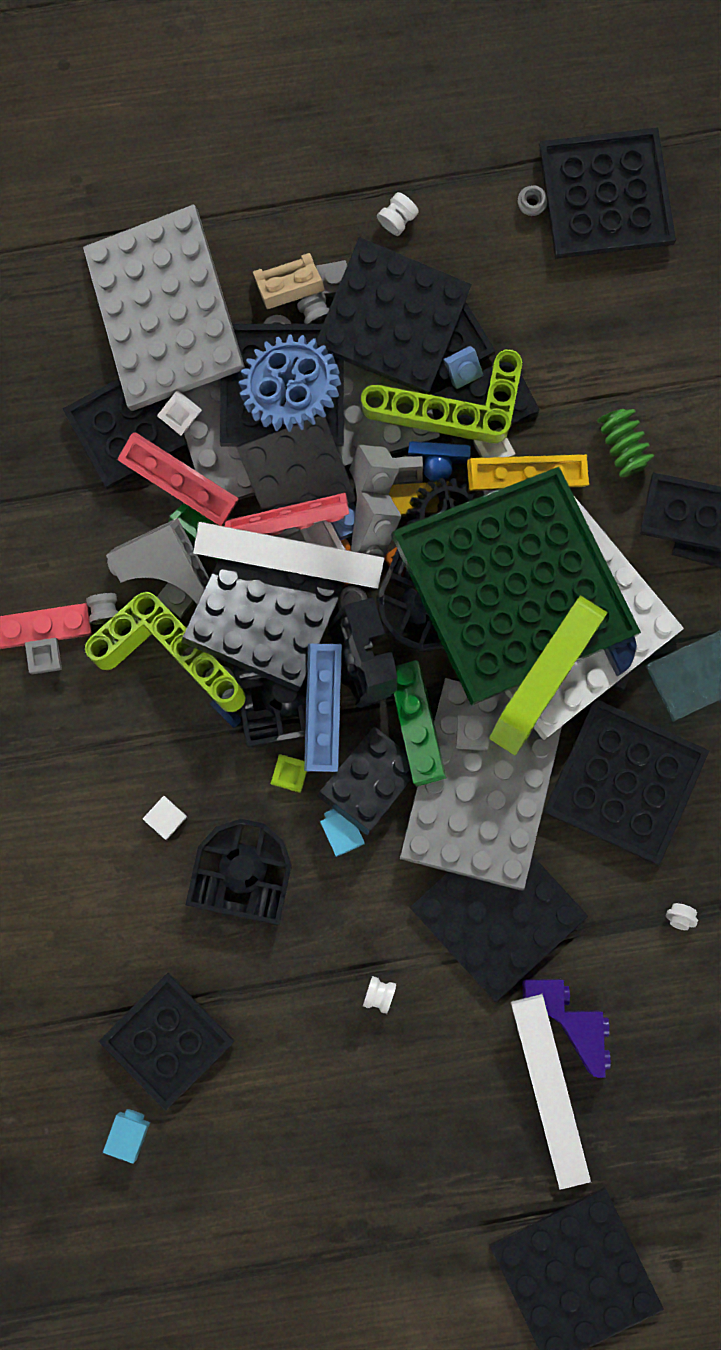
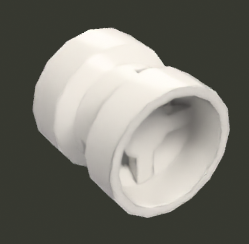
M397 192L390 199V205L387 208H383L377 214V219L386 230L393 235L399 236L404 231L407 221L413 220L419 214V210L407 196Z

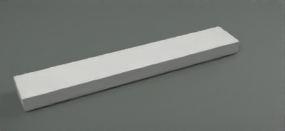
M199 522L193 550L194 554L377 589L384 558L204 522Z
M540 994L512 1001L511 1004L559 1189L589 1183L591 1180L543 995Z

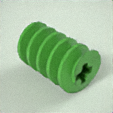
M635 409L616 410L597 420L598 423L604 424L601 427V432L609 435L605 440L606 444L614 446L610 450V454L613 457H618L615 460V466L623 468L619 473L620 477H627L644 470L648 466L647 463L654 457L653 454H643V451L650 446L649 443L638 442L645 435L644 431L634 432V428L640 424V421L629 420L636 412Z

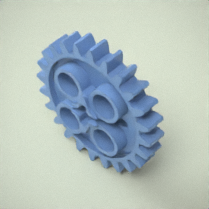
M292 335L288 336L285 343H282L281 339L276 337L275 346H271L267 341L264 342L266 351L262 352L255 349L254 352L257 359L247 358L246 361L250 369L241 370L244 379L239 381V385L243 390L240 392L243 402H245L244 405L247 411L251 412L255 421L261 419L264 427L269 426L272 422L275 431H278L282 424H285L288 432H291L293 424L296 423L303 430L304 421L306 420L315 425L314 416L318 414L321 417H325L326 414L323 407L333 408L334 404L330 397L339 396L336 387L341 385L338 376L340 372L337 364H335L333 355L328 354L325 345L318 348L316 339L311 340L307 344L304 335L299 338L298 342H294ZM285 364L282 368L275 369L278 365ZM314 370L311 374L304 375L306 371ZM276 391L272 396H266L269 392ZM300 397H306L301 402H295Z

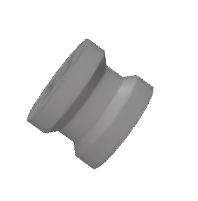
M323 292L307 296L298 302L297 308L299 312L304 314L305 324L324 323L330 308H327L325 304L326 296Z
M115 593L97 594L86 598V605L91 610V615L89 616L90 624H106L118 613L115 608V603L117 602V595Z

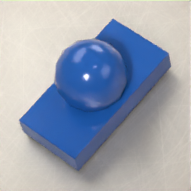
M411 441L409 442L408 456H422L424 461L423 473L430 481L437 483L439 478L447 480L451 476L453 471L452 464L467 465V460L470 459L471 446Z

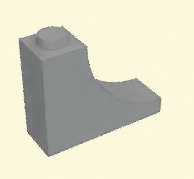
M178 518L115 547L106 555L108 567L111 573L118 577L120 583L134 578L160 579L182 589L197 605L210 579L198 555L193 553L194 548Z

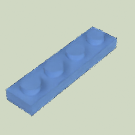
M308 643L305 771L338 772L342 644Z

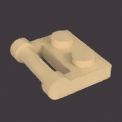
M310 253L301 255L299 260L272 269L253 271L257 288L267 309L325 291L323 281Z

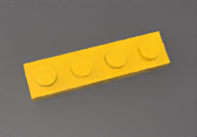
M587 454L470 458L467 460L469 491L500 490L556 467H560L569 487H585L589 485Z

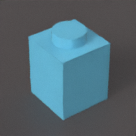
M332 809L324 813L326 819L320 822L336 857L365 844L359 829L337 811Z
M126 1109L125 1113L119 1112L113 1122L103 1153L134 1163L139 1156L150 1122L143 1120L145 1115L130 1109Z

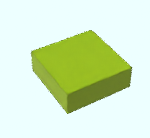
M279 754L271 785L301 793L307 771L304 770L305 761Z

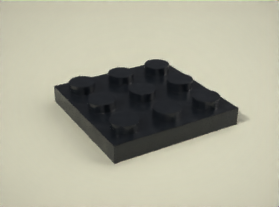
M120 378L63 408L107 490L137 474V472L117 460L132 433L136 432L170 455L187 447L183 436L157 416L165 406L163 400L131 411L127 407Z
M315 415V425L311 424L308 420L304 421L303 430L296 423L293 424L291 432H288L287 428L284 427L278 431H273L237 445L236 448L262 512L346 493L348 504L357 501L355 491L326 417Z
M168 972L98 1042L166 1111L235 1040Z

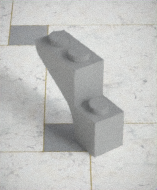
M359 445L349 469L353 476L357 493L351 551L383 558L391 543V534L396 530L401 519V514L389 495L399 468L386 447Z

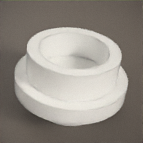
M675 903L671 909L667 910L666 918L677 929L688 930L689 927H696L698 922L696 918L697 911L690 906Z

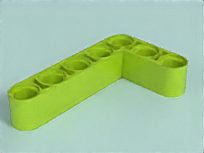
M503 350L496 356L485 406L381 385H370L361 394V410L366 418L375 421L488 443H499L507 437L511 425L522 359L513 350ZM508 362L514 366L515 370L506 373L500 369L499 365ZM498 391L505 392L509 396V400L505 402L497 401L494 398V394ZM372 397H377L382 400L383 404L380 407L372 408L366 402ZM407 403L412 406L413 410L408 414H403L397 410V406ZM431 409H438L443 413V417L433 420L427 415V412ZM461 415H468L474 422L471 425L464 426L458 422L457 418ZM499 421L504 429L499 432L492 431L488 427V423Z
M143 592L135 596L86 642L85 653L93 663L102 670H111L152 634L223 710L234 712L239 710L245 703L246 698L243 689L212 655L194 648L190 655L182 656L183 652L191 647L181 642L187 628L150 592ZM155 606L150 614L144 615L147 608ZM174 626V630L169 635H163L168 627ZM131 627V630L128 634L121 636V633L125 628ZM108 647L106 654L98 657L99 652L103 648ZM214 668L213 673L209 677H202L206 669ZM234 689L231 697L222 699V695L226 690Z
M580 595L502 712L489 737L491 741L511 754L517 755L539 717L608 612Z

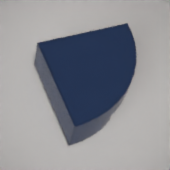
M635 637L604 650L616 676L623 674L634 660L637 648Z
M214 700L210 703L212 708L233 728L241 722V717L237 713L223 710Z

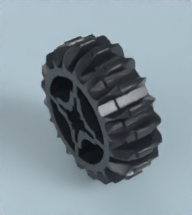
M439 478L436 485L429 481L426 484V490L420 487L416 491L418 498L412 497L409 503L413 508L408 509L406 515L413 518V520L408 521L406 526L428 518L425 517V509L428 502L435 497L439 498L436 513L438 514L455 507L452 499L460 504H464L474 500L478 492H466L468 488V483L466 482L462 483L458 488L456 478H452L448 486L444 478Z

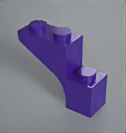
M562 979L522 980L523 999L542 994L548 1016L554 1018L561 1025L588 1073L597 1078H606L605 1070H610L611 1066L610 1051L605 1050L604 1037H609L608 1017L603 1018V1012L599 1010L565 1011L564 1005L570 1004L569 986H564V980Z

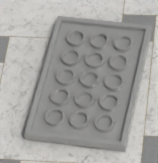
M194 204L83 247L127 407L131 411L172 397L176 391L182 393L245 369L199 212Z
M445 678L434 725L447 778L418 786L400 859L523 891L562 726L545 740L533 728L516 756L490 739L488 750L456 749L458 715L489 717L490 737L499 717L511 699L506 693H501L471 706L461 683Z

